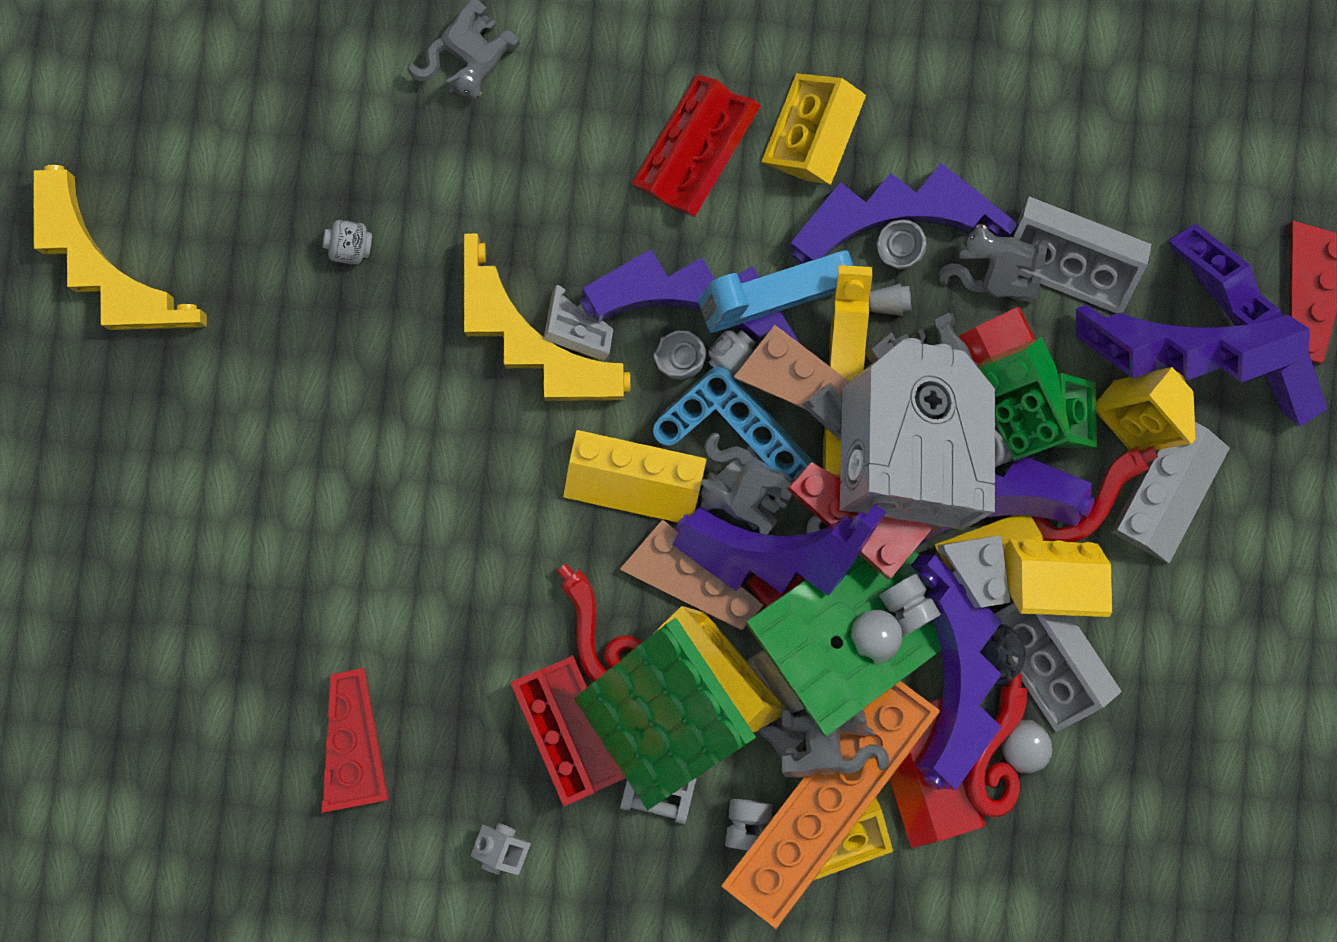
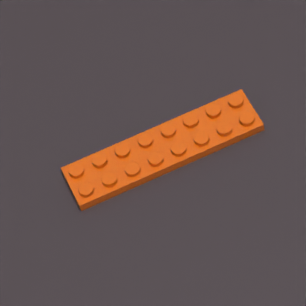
M901 681L863 709L866 715L867 726L873 729L872 736L840 734L843 759L852 760L859 749L869 744L879 745L887 751L889 756V764L886 769L879 770L876 759L871 757L857 772L849 774L839 772L828 776L816 773L804 777L721 887L774 929L779 927L940 713L939 709Z

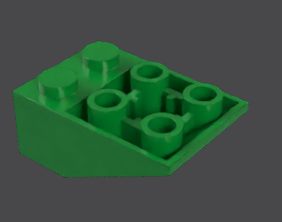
M1042 337L987 358L977 366L995 388V423L1014 461L1072 439L1056 365Z

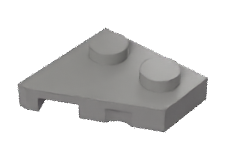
M556 285L551 295L543 339L605 361L610 352L613 329L604 321L597 322L594 315L588 317L581 304L578 307L563 296L566 290Z
M1001 535L938 545L941 555H946L955 569L953 572L954 576L965 587L966 595L975 608L1010 602Z

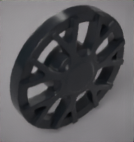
M1002 623L998 626V629H1000L999 640L992 641L990 637L980 651L994 667L1002 666L1006 674V678L997 680L994 685H1002L1016 678L1024 666L1026 657L1025 646L1019 634L1011 627ZM1012 636L1017 646L1008 650L1003 642ZM1018 649L1019 654L1014 653V651ZM1009 655L1019 658L1016 667L1006 663Z

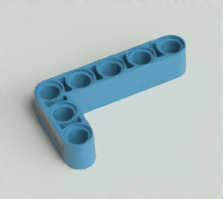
M849 251L837 252L745 283L740 282L737 273L728 274L711 281L698 300L709 332L721 331L834 294L838 266H854Z
M720 366L709 370L664 410L654 424L653 432L657 441L664 445H673L716 409L771 469L781 471L795 480L807 464L811 462L816 464L740 381L734 379L735 375ZM716 377L723 379L727 389L723 391L713 389L710 380ZM689 399L699 401L702 405V411H690L686 406V401ZM736 402L746 404L749 408V413L738 415L734 412L732 404ZM673 421L678 427V432L672 434L666 432L662 422ZM761 426L766 427L770 430L772 436L769 439H760L755 434V429ZM781 451L790 452L794 457V461L787 464L782 463L777 458V453Z

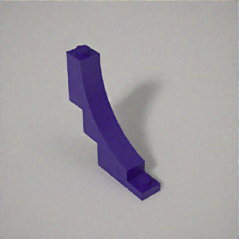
M940 163L917 193L892 173L887 176L867 202L863 201L840 182L793 239L789 249L793 251L791 256L799 264H803L829 255L838 246L854 236L888 225L891 221L901 219L911 222L940 224L970 233L981 220L987 229L998 237H1009L1018 223Z
M1195 223L1169 240L1172 251L1190 264L1194 277L1219 304L1234 326L1255 324L1282 317L1280 309L1260 294L1251 265ZM1309 354L1308 358L1265 374L1281 411L1300 427L1327 410Z
M650 249L585 286L582 289L581 295L583 299L580 300V303L588 317L594 315L597 322L627 310L646 306H680L702 311L698 300L707 285L715 280L702 258L668 277ZM753 266L738 274L741 283L760 278ZM780 311L735 326L758 343L776 325L799 343Z
M1088 305L1076 308V337L1132 378L1167 366L1169 368L1173 367L1174 370L1182 374L1184 379L1190 380L1221 368L1242 383L1308 358L1310 328L1289 315L1249 325L1198 328L1154 323L1123 313L1105 318Z
M1024 457L1015 460L1004 477L995 474V484H993L995 485V512L987 517L1027 515L1052 519L1076 527L1083 516L1087 517L1093 508L1094 498L1091 497L1092 483L1031 458ZM926 524L932 527V530L917 548L927 540L951 527Z
M875 504L867 514L861 511L854 521L845 516L835 524L809 534L773 536L741 529L699 507L691 516L685 514L675 528L679 533L672 545L735 591L754 573L780 593H783L799 574L829 596L844 579L886 514V511Z
M935 554L919 555L911 564V567L919 574L918 576L922 583L932 588L926 598H932L941 614L932 621L942 652L944 690L940 716L933 738L916 767L925 775L924 780L931 787L937 790H957L1001 729V726L979 705L1002 675L980 653L1002 621L988 607L975 608L966 595L965 587L958 582L953 572Z

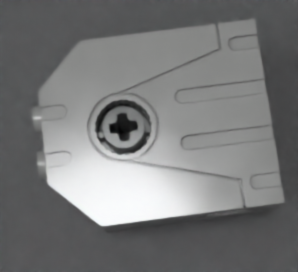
M915 338L903 339L842 388L840 482L842 483L840 484V510L857 513L862 511L867 514L876 504L886 511L884 517L964 530L995 512V485H993L995 484V388L965 351L952 350V347L947 344L928 345L921 344V341Z

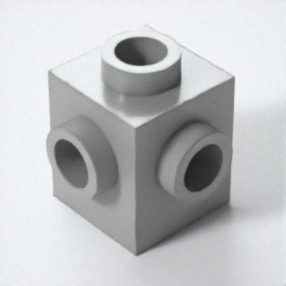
M497 823L496 828L482 824L471 857L483 862L481 868L488 872L499 875L501 871L519 875L531 843L515 836L516 829L504 824Z

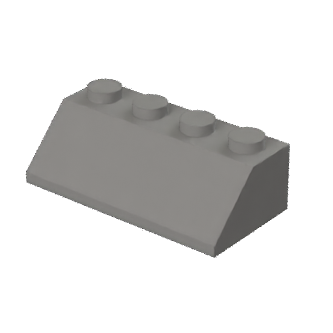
M1029 196L1017 221L1018 225L1014 229L1012 237L1035 246L1041 240L1049 241L1043 269L1034 270L1032 268L1020 267L1019 275L1028 279L1032 276L1041 277L1040 284L1114 313H1123L1148 265L1152 244Z
M1196 422V439L1192 444L1156 450L1158 458L1147 463L1149 469L1140 474L1110 533L1168 564L1230 449L1209 429Z
M1014 601L994 613L1002 621V624L1014 629L1021 637L1025 646L1026 657L1024 666L1019 674L1022 675V682L1055 732L1104 708L1122 692L1072 616L1020 614ZM998 628L992 635L995 640H999L1000 629ZM1012 636L1003 642L1008 650L1017 646ZM1016 649L1014 653L1019 654L1018 649ZM1009 655L1008 661L1013 667H1016L1019 658Z

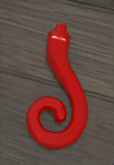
M1136 446L1113 461L1103 477L1090 514L1081 519L1076 527L1058 528L1051 525L1047 518L1031 516L1041 532L1043 540L1078 542L1096 531L1110 512L1123 484L1148 470L1149 466L1147 463L1158 458L1154 447L1150 446L1141 451Z
M566 563L556 572L564 580L560 587L571 600L576 610V640L581 665L592 682H595L607 672L599 662L595 650L596 598L593 588L580 569L574 573ZM626 635L612 639L605 648L604 658L606 663L612 668L620 662V651L624 649L632 651L642 642L633 636Z
M1020 674L1008 682V687L1001 686L999 708L994 719L1001 726V729L967 774V788L970 800L979 813L989 818L1001 817L1010 812L1019 797L1020 780L1018 773L1012 766L999 762L990 766L987 772L986 769L992 755L1017 727L1023 717L1028 689L1021 688L1022 675ZM1000 778H1003L1005 783L1004 792L998 800H992L987 794L985 785L995 788Z

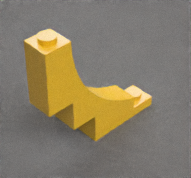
M47 165L44 166V170H34V249L41 254H67V287L73 291H101V325L108 330L207 327L206 313L201 309H197V305L179 304L177 305V310H174V298L171 295L131 279L119 271L102 254L90 236L79 210L74 175L68 170H64V166Z
M464 234L465 334L467 336H504V365L506 369L544 368L545 401L624 400V392H630V372H624V364L587 359L544 340V337L533 329L518 313L508 298L496 267L480 266V263H486V243H480L478 234Z
M839 265L829 338V366L850 382L864 370L872 267ZM825 427L823 437V469L840 477L841 441Z

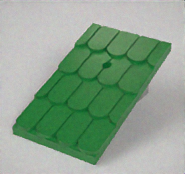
M916 550L912 552L891 579L884 578L859 555L844 579L829 596L806 580L745 622L763 648V651L751 660L785 708L791 713L805 709L824 737L851 719L941 650L933 621L904 637L902 636V644L892 660L880 665L874 664L873 659L867 656H860L851 638L852 625L861 613L871 610L888 612L879 597L880 594L914 574L919 575L911 567V564L919 556ZM923 584L926 588V592L924 594V597L926 598V596L929 594L932 588ZM888 612L894 617H896L895 612Z
M674 618L658 629L574 698L581 711L585 712V717L599 738H602V743L618 767L622 768V773L635 793L639 794V799L647 811L756 738L677 618Z

